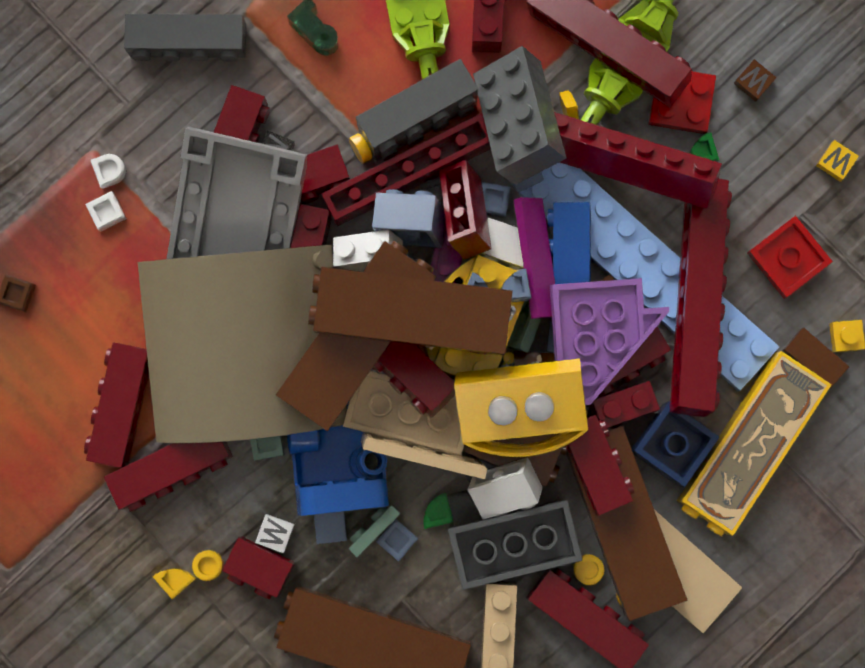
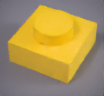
M862 320L829 323L833 353L865 349Z

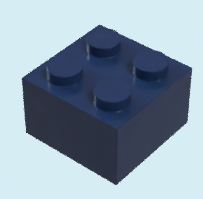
M670 401L662 404L660 410L655 414L631 449L636 457L678 487H685L715 445L719 436L690 415L670 413Z

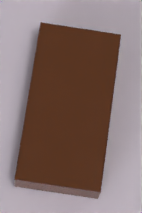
M804 327L799 330L782 350L788 356L832 384L829 389L833 387L849 368L844 361Z

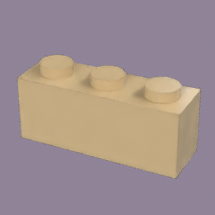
M493 582L485 584L481 668H513L517 602L516 583Z

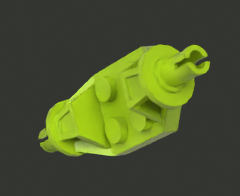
M386 0L392 37L405 51L407 60L419 61L422 80L428 77L429 73L432 75L437 72L436 58L446 52L444 43L449 31V19L445 0ZM410 36L413 37V40H414V43H415V47L413 46V44H412V42H411Z
M641 0L639 4L621 16L618 21L626 26L629 24L633 25L641 32L644 38L650 42L652 40L659 42L667 52L670 48L673 22L678 18L679 12L672 5L674 0ZM595 58L589 67L588 88L584 91V96L591 103L580 120L588 122L592 119L590 123L598 125L606 112L617 115L621 108L639 99L644 90ZM622 91L623 93L616 100H614V98L619 94V92Z

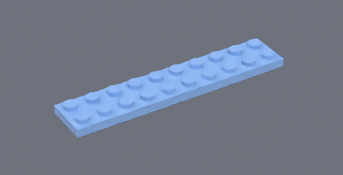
M559 162L541 171L544 180L519 192V195L528 198H543L545 218L547 220L548 209H553V202H591V260L608 275L611 274L614 280L642 278L644 307H669V313L661 323L675 334L680 257L581 169ZM722 296L721 303L725 305V314L723 320L720 321V332L723 333L722 348L718 351V361L722 365L720 376L737 391H741L777 351L779 346Z

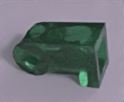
M304 0L287 16L289 25L316 52L324 56L332 55L336 52L339 45L336 30L330 25L323 24L316 16L318 13L317 6L312 0Z

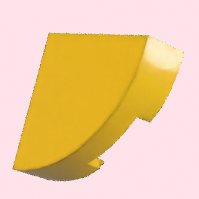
M569 90L559 92L563 115L579 119L578 105Z
M177 568L163 570L153 576L171 599L177 597L197 579L188 571Z

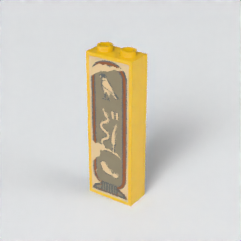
M784 352L774 353L719 435V439L677 499L683 505L681 510L694 519L700 516L709 522L706 527L718 536L722 537L724 533L733 536L832 384Z

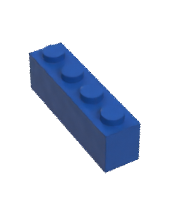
M553 202V209H548V227H553V239H549L551 257H553L555 284L591 282V202Z

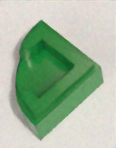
M712 133L703 135L693 145L690 154L718 162L719 157Z
M446 493L435 497L428 505L424 514V529L453 522Z

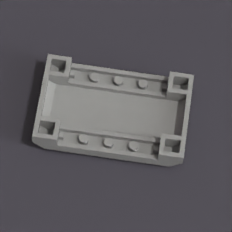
M193 127L185 128L180 157L183 159L166 259L291 248L307 169V154Z

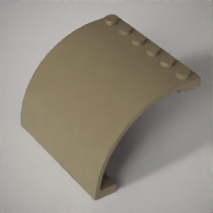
M331 245L137 262L156 442L206 443L236 441L323 429L276 396V393L319 334L313 331L314 325L308 324L310 306H316L318 293H312L314 274L321 273V267L333 268ZM347 405L331 427L344 425Z

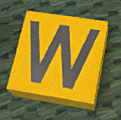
M834 140L816 166L841 182L859 156Z

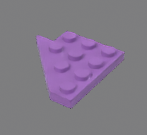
M642 278L550 285L555 361L580 359L586 405L593 403L669 313V307L644 308Z

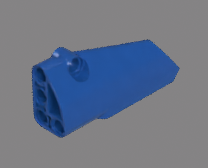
M343 425L331 427L329 431L320 429L287 435L289 453L292 454L298 516L389 506L385 470L387 466L386 455L364 450L361 445L363 432L343 427ZM369 453L374 454L378 460V465L374 470L368 469L364 463L365 457Z

